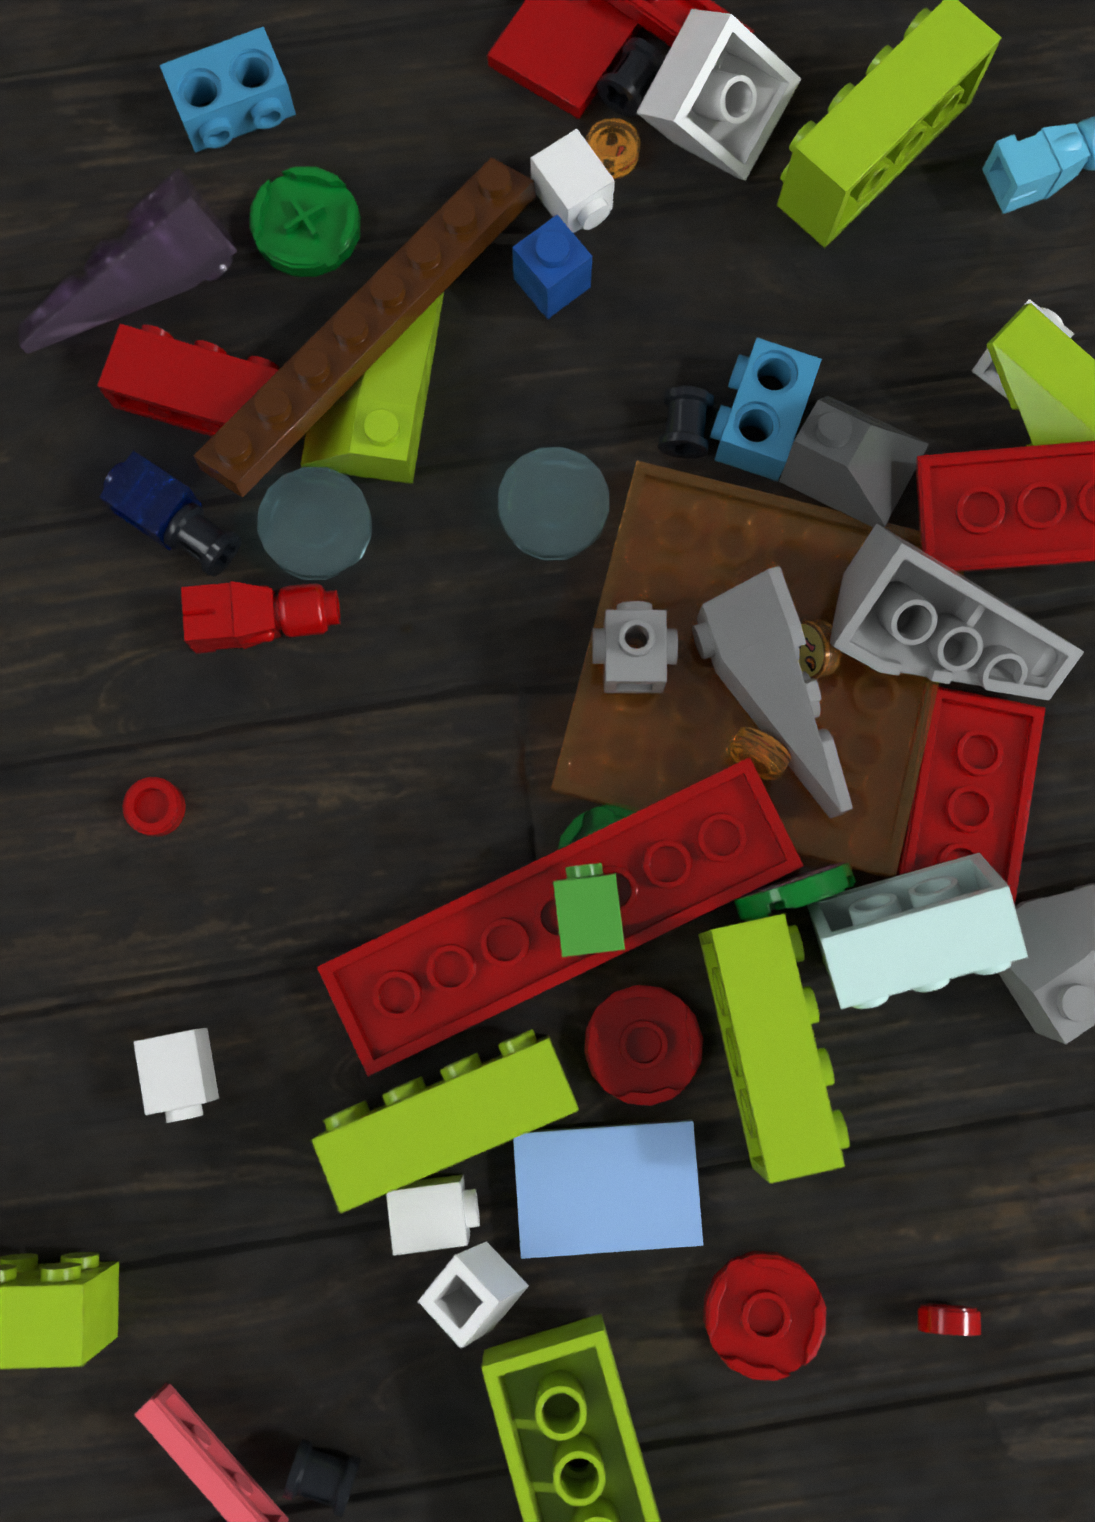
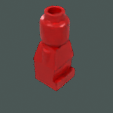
M230 581V583L181 587L184 641L195 653L216 652L217 649L228 648L247 649L281 637L280 630L288 637L322 635L328 631L329 625H340L341 623L337 590L325 591V588L317 583L284 586L280 589L278 595L275 594L272 588L266 585L256 586Z

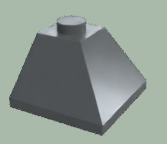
M826 396L816 402L795 438L779 482L873 528L876 524L885 527L916 470V457L924 455L929 443L830 396Z

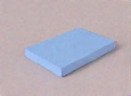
M692 1119L532 1130L513 1139L521 1259L703 1246L694 1123Z

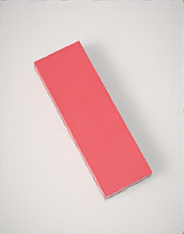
M166 1382L134 1414L227 1522H288V1517L171 1384L168 1385Z

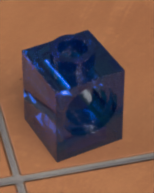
M132 451L125 462H120L111 469L104 482V491L99 496L115 515L169 551L171 548L163 542V535L171 519L183 506L190 502H195L202 507L188 486L135 451Z

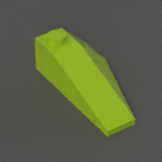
M444 292L306 432L301 460L302 469L413 484Z
M1032 303L1025 304L986 345L1010 406L1013 410L1020 411L1032 442L1026 446L1095 441V359Z

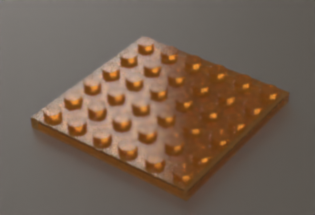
M636 461L593 628H604L606 610H617V604L628 601L648 602L652 604V610H666L667 629H677V664H667V682L663 693H604V664L592 663V630L551 791L637 812L750 757L798 855L832 864L849 862L851 869L886 878L895 877L939 682H933L928 677L900 673L899 676L880 673L829 643L843 573L873 530V527L838 510ZM890 523L886 524L885 529L920 549V531ZM777 566L781 568L800 623L814 628L823 643V664L817 674L810 677L817 680L822 700H819L820 717L815 718L818 730L826 728L834 740L853 807L846 813L831 819L785 761L771 759L756 751L745 741L742 736L743 729L749 728L762 731L717 675L711 658H701L692 633V626L698 624L697 616L702 604ZM629 644V646L632 648H640L638 645ZM808 658L806 661L811 663V669L813 670L815 666L812 658ZM750 732V734L754 738L761 740L760 738L756 737L753 732ZM772 749V751L776 755L781 756L780 754L776 753L775 749Z

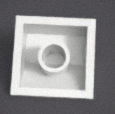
M691 9L636 113L673 143L731 175L746 180L801 78L732 14Z

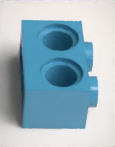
M264 27L160 65L195 152L206 148L222 147L235 137L259 128L269 129L275 127L284 119L296 115L288 84ZM263 83L262 85H260V86H258V87L249 88L250 86H252V85H254V84ZM212 102L205 107H199L203 103Z
M757 337L750 357L739 354L728 387L738 390L732 408L721 405L710 438L718 440L720 443L714 460L778 481L788 459L822 359ZM763 376L774 377L781 382L783 389H766L760 384L758 378ZM745 426L757 427L763 431L766 440L761 442L749 441L741 434L740 429Z

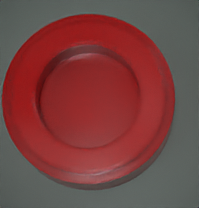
M147 777L138 780L128 789L123 800V814L127 823L137 832L151 837H160L173 832L181 824L185 815L186 804L182 792L171 782L159 777Z
M920 1304V1307H917L918 1331L960 1336L981 1335V1311H978L976 1307L950 1304Z

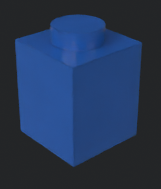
M558 214L512 247L514 280L547 319L591 287L593 256Z

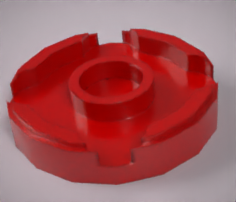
M634 985L613 992L596 1007L586 1026L584 1053L592 1076L607 1093L627 1104L652 1106L673 1099L691 1082L701 1064L703 1037L696 1016L679 997L661 987Z
M751 1251L730 1259L713 1276L704 1296L703 1322L713 1349L730 1369L753 1380L777 1381L790 1376V1372L798 1370L802 1365L806 1366L816 1356L826 1333V1306L816 1282L798 1262L778 1252Z

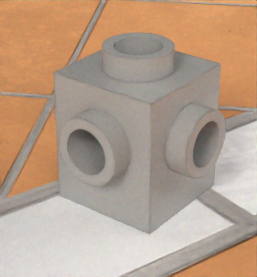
M642 601L622 602L617 604V610H606L604 628H593L592 663L604 664V693H663L667 682V664H677L678 655L677 629H667L666 610H652V604ZM629 644L638 645L640 648H632L629 646Z

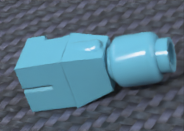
M1095 116L1084 119L1077 125L1074 123L1044 127L1036 135L1021 141H1017L1015 134L996 141L982 170L1003 214L1039 200L1048 199L1078 176L1082 168L1084 170H1095Z

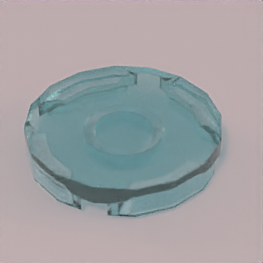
M541 447L522 455L505 472L498 489V515L507 536L513 540V543L523 553L542 560H567L578 555L580 551L585 550L590 544L592 546L602 535L609 517V488L601 470L585 455L565 447Z
M303 467L284 474L267 490L258 508L257 531L266 553L284 572L303 580H327L338 576V572L344 571L350 565L352 567L363 557L371 539L372 516L362 490L347 475L328 467Z

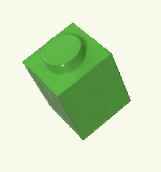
M602 863L565 867L567 879L553 881L562 957L625 950L616 873L603 874Z

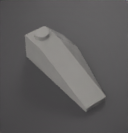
M879 524L875 525L843 573L829 640L833 647L880 673L897 676L900 673L928 677L933 682L950 684V681L982 686L988 691L1043 700L1051 699L1084 653L1077 646Z
M777 566L702 604L697 616L698 624L692 626V633L701 658H711L717 675L759 729L786 749L789 758L785 762L831 819L846 813L853 807L834 740L826 728L818 730L815 718L820 717L819 700H822L817 680L811 679L806 671L801 672L798 661L800 658L799 646L805 645L806 641L781 568Z
M1095 883L1078 886L1074 890L1046 898L1030 899L1016 905L1015 910L1028 957L1012 961L1009 968L998 973L1034 1031L1063 1044L1069 1043L1095 1025Z

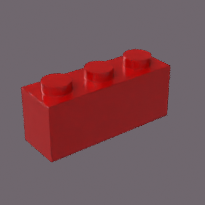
M120 324L97 386L113 408L213 436L280 368L272 361L258 356H249L247 360L227 355L226 351L221 347L207 341L196 340L194 345L175 340L170 333L156 326L142 325L141 329Z

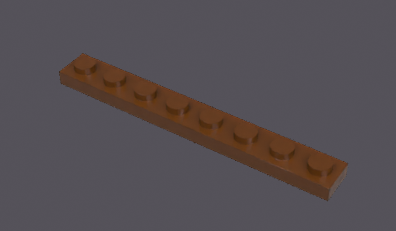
M491 157L193 455L200 470L243 498L536 197L534 180Z

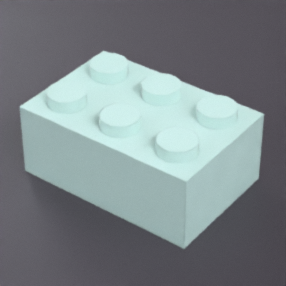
M980 852L846 890L807 905L822 959L841 1009L850 1006L857 1009L873 1008L886 1002L890 995L911 989L917 992L934 991L946 986L951 978L973 972L979 975L999 973L1009 968L1012 961L1028 957L1010 888Z

